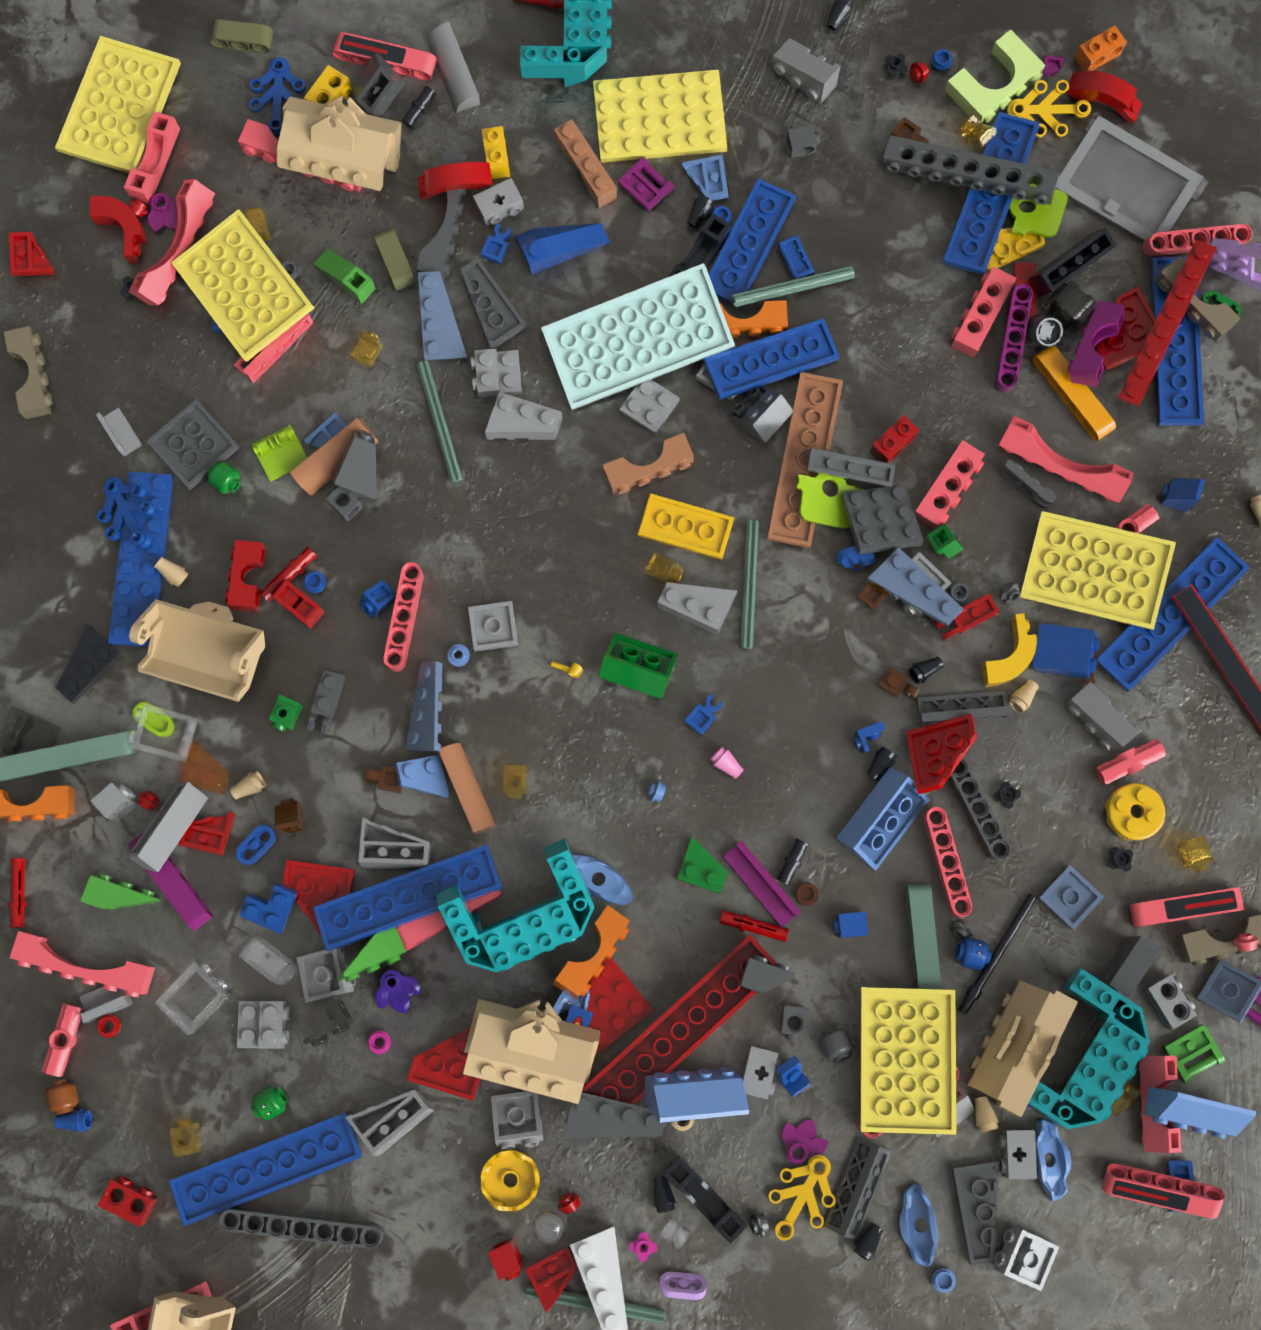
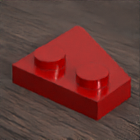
M9 232L10 273L12 276L55 275L52 265L48 262L31 232Z
M228 812L227 815L206 817L200 821L193 820L178 842V845L223 856L236 816L235 813Z
M568 1247L525 1269L545 1313L550 1311L578 1270Z

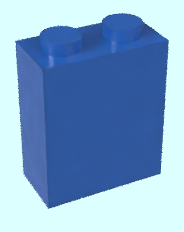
M1040 623L1033 668L1036 672L1090 679L1091 672L1094 673L1096 668V659H1093L1094 651L1099 649L1100 637H1097L1095 630Z

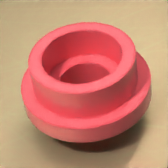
M1252 933L1239 934L1238 938L1234 940V944L1239 951L1257 949V943H1259L1258 937H1254Z

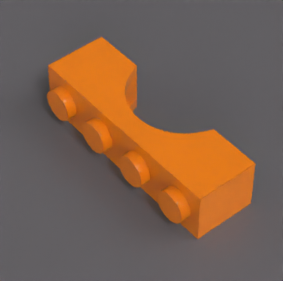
M786 300L765 301L759 313L747 319H739L729 315L720 303L732 338L739 337L740 335H749L750 337H758L761 334L775 335L787 331Z
M45 787L40 798L26 806L16 805L10 798L8 791L0 789V819L8 818V822H21L22 818L30 817L31 821H43L46 816H53L54 820H65L67 815H75V788Z
M607 905L592 928L597 935L599 943L595 956L585 962L568 961L553 985L575 1000L580 995L584 997L591 987L589 984L593 976L597 978L604 969V966L601 965L606 957L611 959L617 950V947L614 946L618 939L623 941L630 931L627 927L630 920Z

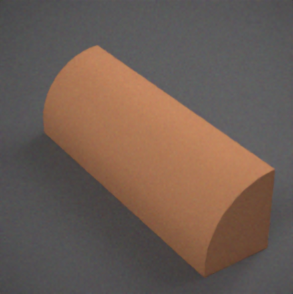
M356 418L289 472L309 495L312 496L333 479L335 470L353 430L358 432L360 430L366 431L372 435L375 444L379 442L363 420Z
M454 743L442 747L441 752H439L473 833L477 835L495 827L496 823L462 744Z

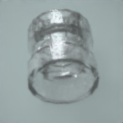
M671 1217L658 1237L663 1241L671 1242L672 1247L679 1251L691 1230L678 1225L677 1220Z

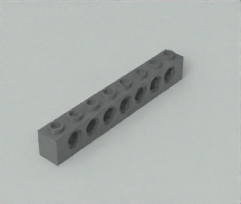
M890 135L883 157V168L890 172L907 173L912 177L921 176L935 182L944 181L954 186L970 187L976 191H989L995 195H1008L1017 200H1031L1040 205H1051L1059 177V171ZM930 161V162H932V163H931V164H925L924 162ZM945 166H952L953 168L947 169ZM967 170H972V171H974V172H973V173H967V172H965V171H967ZM987 175H994L995 177L989 178ZM1013 179L1016 182H1009L1007 180ZM1036 184L1037 187H1031L1029 185Z

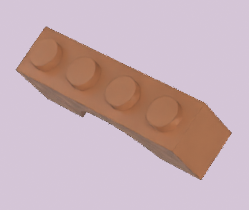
M571 119L555 128V142L564 156L568 157L578 169L587 191L597 207L601 208L617 198V187L574 121Z
M682 433L664 440L662 454L650 465H633L624 457L603 464L602 467L612 494H624L630 490V487L635 485L644 486L651 482L650 479L655 477L664 478L670 475L673 470L678 468L679 470H684L690 467L691 463L694 462V455L685 434Z

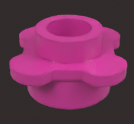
M641 1232L639 1237L629 1244V1249L638 1255V1260L641 1262H645L651 1253L657 1251V1244L648 1238L649 1236L646 1232ZM641 1245H645L646 1248L642 1249Z

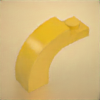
M1025 613L1015 614L1011 618L1014 635L1012 654L1006 659L986 661L982 665L984 687L999 686L1012 681L1031 663L1036 651L1037 635H1027L1030 632V624L1028 619L1025 620Z

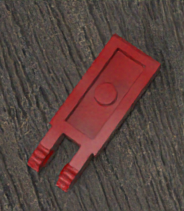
M990 594L962 607L964 610L953 620L956 628L944 633L942 638L945 641L998 615L1000 611ZM940 622L935 624L937 629L945 626Z

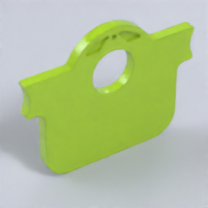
M1036 184L1029 185L1031 187H1037ZM1055 189L1051 205H1040L1031 200H1017L1013 198L1009 208L1010 214L1015 218L1011 234H1018L1022 237H1025L1026 233L1048 238L1055 236L1067 204L1068 197L1066 193ZM1023 201H1029L1034 204L1035 210L1030 213L1020 210L1019 204Z
M819 473L814 478L798 474L795 489L801 491L800 517L807 522L846 529L850 525L841 496L844 492L864 489L847 485L845 479ZM827 480L834 482L837 487V492L833 497H829L823 492L822 486Z

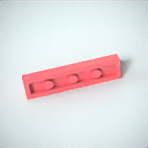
M305 315L271 342L260 354L257 353L250 360L253 361L245 369L242 365L246 361L242 357L234 364V367L254 383L312 325L313 321L310 315Z

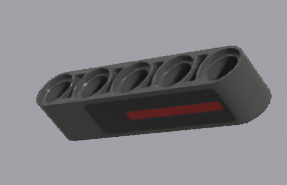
M962 758L959 763L962 769L961 773L956 774L953 772L948 780L988 858L992 861L1003 860L1010 854V845L967 761ZM963 783L971 786V794H965L962 791ZM974 803L982 807L981 815H976L973 812L972 806ZM984 824H989L992 827L993 833L991 836L983 832ZM995 844L1003 848L1002 856H997L993 852Z

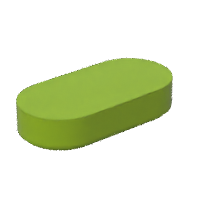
M140 702L134 707L132 712L134 720L150 732L163 738L173 733L175 728L173 719L148 702Z

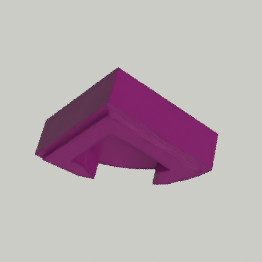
M1044 55L1042 62L1045 64V67L1042 71V78L1056 75L1061 70L1065 58Z

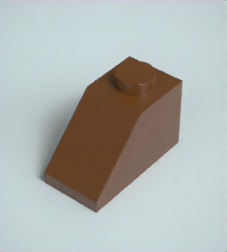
M294 798L280 801L281 805L275 806L276 831L286 835L307 829L302 805L299 801H294Z

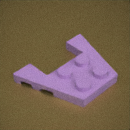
M1213 238L1210 245L1217 247L1210 262V268L1261 290V274L1254 272L1255 258L1261 259V244L1252 242L1248 246L1240 245V241Z

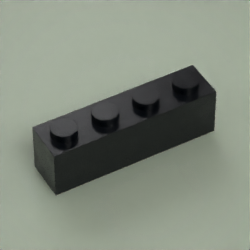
M1107 228L1092 232L1029 277V280L1039 296L1052 293L1115 248L1116 244Z

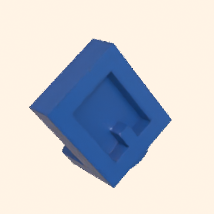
M382 580L363 593L359 604L363 612L369 614L374 619L380 610L395 601L396 593Z
M882 721L857 730L854 733L856 737L853 738L857 750L861 749L863 754L867 753L869 747L865 739L868 738L869 741L882 737L880 733L885 730Z
M795 1055L777 1068L778 1081L792 1097H795L810 1086V1080L802 1073L801 1061Z

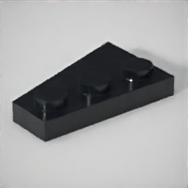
M87 624L56 689L74 704L121 655Z

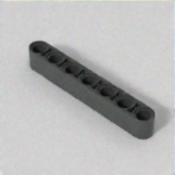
M232 1207L224 1211L219 1218V1224L223 1230L236 1233L360 1248H374L384 1238V1230L380 1225L358 1221ZM229 1213L236 1215V1225H231L228 1222L227 1217ZM252 1216H257L260 1219L261 1224L259 1228L251 1225L250 1220ZM275 1219L283 1221L284 1228L282 1231L275 1229ZM300 1221L307 1225V1232L305 1234L300 1233L297 1229V1224ZM322 1224L330 1227V1236H323L321 1234L320 1227ZM345 1227L353 1229V1239H347L344 1236L343 1231ZM368 1230H374L377 1233L378 1239L376 1242H371L367 1239Z

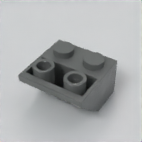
M375 53L352 84V89L356 101L369 114L383 115L406 84V81L378 53Z
M760 386L749 390L727 416L752 438L766 443L794 411L781 393Z
M755 955L753 959L748 958L746 960L738 986L758 993H765L793 979L795 973L790 972L791 967L780 963L772 966L767 964L768 959Z

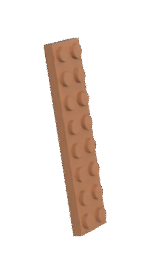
M800 372L793 406L794 412L791 416L767 540L811 548L815 523L804 521L800 517L801 491L795 489L797 475L815 478L819 474L805 471L807 457H803L804 450L815 448L830 451L843 380Z

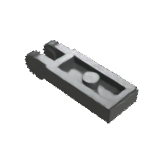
M1009 459L999 471V474L1043 509L1051 507L1057 497L1055 492H1052L1050 488L1042 487L1035 477L1029 476L1023 471L1020 464Z
M323 670L312 705V714L307 725L308 731L314 730L319 715L325 717L320 729L321 734H327L331 720L335 716L346 679L345 675Z

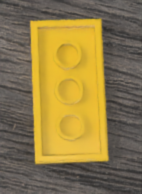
M650 493L638 536L722 560L734 517Z

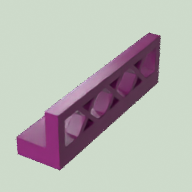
M742 841L737 843L734 848L723 856L725 861L780 927H783L801 912Z

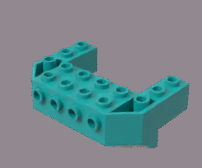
M564 0V45L521 46L520 68L522 78H564L565 87L586 81L607 62V49H611V35H607V29H611V16H608V10H612V0Z
M565 838L543 847L546 859L556 878L554 880L559 895L486 927L479 912L472 915L458 885L436 894L438 908L467 964L493 972L508 970L515 964L529 961L542 952H549L565 942H572L583 934L594 910V904L582 872L578 868Z
M1074 969L1063 989L1098 1011L1096 1019L1102 1022L1103 1025L1063 1090L1050 1089L1039 1082L1028 1103L1029 1106L1038 1111L1037 1113L1065 1129L1101 1123L1102 1120H1106L1112 1112L1111 1105L1115 1099L1118 1100L1125 1090L1123 1088L1127 1079L1130 1080L1136 1073L1137 1068L1135 1066L1139 1059L1142 1060L1149 1051L1147 1046L1150 1043L1142 1008L1083 969Z

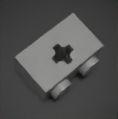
M512 178L473 196L475 207L485 226L495 225L509 215L514 216L524 209L523 199Z
M750 1046L742 1077L745 1094L767 1100L769 1095L773 1096L776 1082L772 1081L774 1072H777V1068L781 1064V1058H778L779 1053ZM761 1066H764V1071L767 1072V1075L762 1076L761 1080H759L755 1070H760Z
M1002 1129V1135H999V1147L1003 1149V1159H1000L1001 1173H1004V1177L1007 1179H1037L1035 1130ZM1017 1150L1022 1151V1155H1019L1017 1158L1013 1157V1152Z

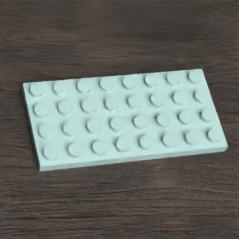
M704 263L541 327L572 410L735 347Z

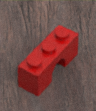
M235 540V546L231 547L230 558L233 562L232 568L228 570L230 586L229 590L225 592V603L232 610L254 612L259 610L260 589L256 585L245 584V575L251 569H264L266 547L262 542Z

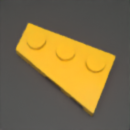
M1012 228L1001 229L986 272L989 273L993 267L1000 268L1044 248V237L1032 233H1026L1025 237H1022L1018 234H1011Z

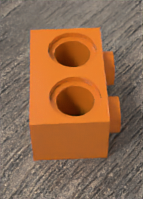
M1114 25L1081 44L1074 59L1083 71H1093L1119 56L1127 41Z

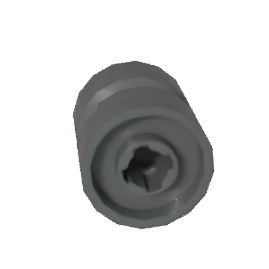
M1035 315L1028 320L1026 337L1030 341L1044 346H1052L1060 341L1063 335V327L1059 320L1044 315Z

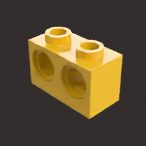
M328 65L305 95L304 100L316 103L327 100L325 103L327 104L342 95L343 101L351 94L352 86L347 76ZM335 84H340L338 87H332Z
M503 126L482 129L486 162L490 163L492 179L510 177Z

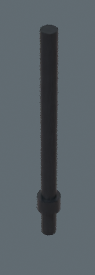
M1029 893L993 952L990 963L985 965L974 985H970L966 992L967 996L959 1008L961 1013L967 1015L975 1000H979L983 993L981 990L1036 902V896Z

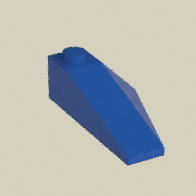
M602 223L534 228L515 236L531 275L610 243Z

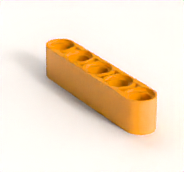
M1048 346L1033 357V362L1037 369L1093 440L1099 441L1116 429L1113 418L1086 385L1071 382L1070 373L1067 372L1069 362L1056 346Z

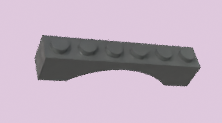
M442 150L439 166L469 162L468 155ZM467 189L446 191L448 202L443 224L435 237L421 249L416 269L417 274L418 272L440 271L443 282L445 275H449L451 268L449 257L454 254L455 243L453 238L459 232L457 220L458 215L462 216L464 204L461 201L462 197L466 196Z

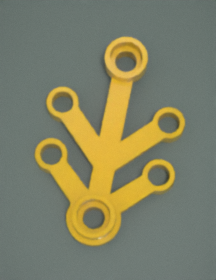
M1044 80L1037 81L1024 99H1015L1009 104L1007 110L1009 115L1035 121L1030 114H1038L1052 128L1055 136L1058 138H1062L1068 133V127L1065 124H1060L1051 114H1073L1076 118L1083 119L1091 112V105L1086 100H1080L1074 105H1051L1060 94H1064L1069 89V84L1066 80L1058 81L1055 89L1039 105L1029 104L1038 94L1041 95L1047 90L1048 85ZM1038 84H1042L1044 86L1043 91H1039L1037 89ZM1059 84L1065 85L1064 91L1058 88ZM1080 105L1086 107V112L1080 111ZM1016 106L1022 107L1021 113L1016 112ZM1044 124L1039 126L1043 129V134H1037L1036 138H1041L1046 134L1047 128ZM1058 127L1064 128V134L1058 133Z
M814 1155L809 1159L808 1165L794 1169H782L780 1179L785 1183H790L796 1177L809 1176L804 1184L782 1190L774 1188L769 1192L768 1197L773 1204H778L783 1199L797 1196L785 1220L779 1221L775 1227V1234L780 1240L786 1241L792 1238L794 1234L793 1224L806 1201L811 1216V1226L815 1229L823 1226L824 1217L819 1213L813 1191L817 1180L823 1194L821 1198L823 1206L827 1208L834 1206L836 1199L834 1194L831 1193L827 1180L831 1164L825 1156ZM820 1162L824 1168L821 1171H817L814 1165ZM789 1171L792 1175L788 1180L783 1178V1172ZM778 1192L780 1199L773 1200L771 1194ZM831 1196L833 1198V1202L831 1204H826L824 1202V1197ZM814 1217L821 1218L822 1222L820 1225L813 1223ZM781 1226H788L789 1232L787 1234L782 1233L780 1230Z

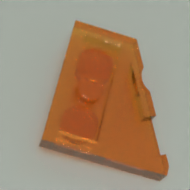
M191 741L179 783L189 782L196 788L224 795L230 772L200 747L198 743Z

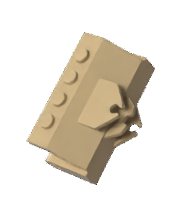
M342 95L325 105L289 97L283 106V123L277 146V167L381 191L385 166L386 170L396 172L399 165L401 122L367 115L350 97L347 99L348 106L342 104Z
M1021 980L1017 981L1011 995L1007 993L1003 999L1001 1006L1004 1009L1001 1015L996 1014L991 1024V1027L994 1028L991 1035H986L981 1044V1048L984 1049L981 1056L978 1057L976 1055L970 1066L973 1072L966 1085L996 1099L995 1106L1013 1116L1022 1117L1041 1077L1050 1065V1059L1056 1052L1059 1040L1078 1001L1057 990L1048 992Z
M478 999L464 1051L468 1053L463 1074L579 1104L583 1086L588 1082L598 1047L600 1030L562 1021L549 1002L545 1004L546 1009L540 1011L537 1008L540 1005V1000L516 1009Z

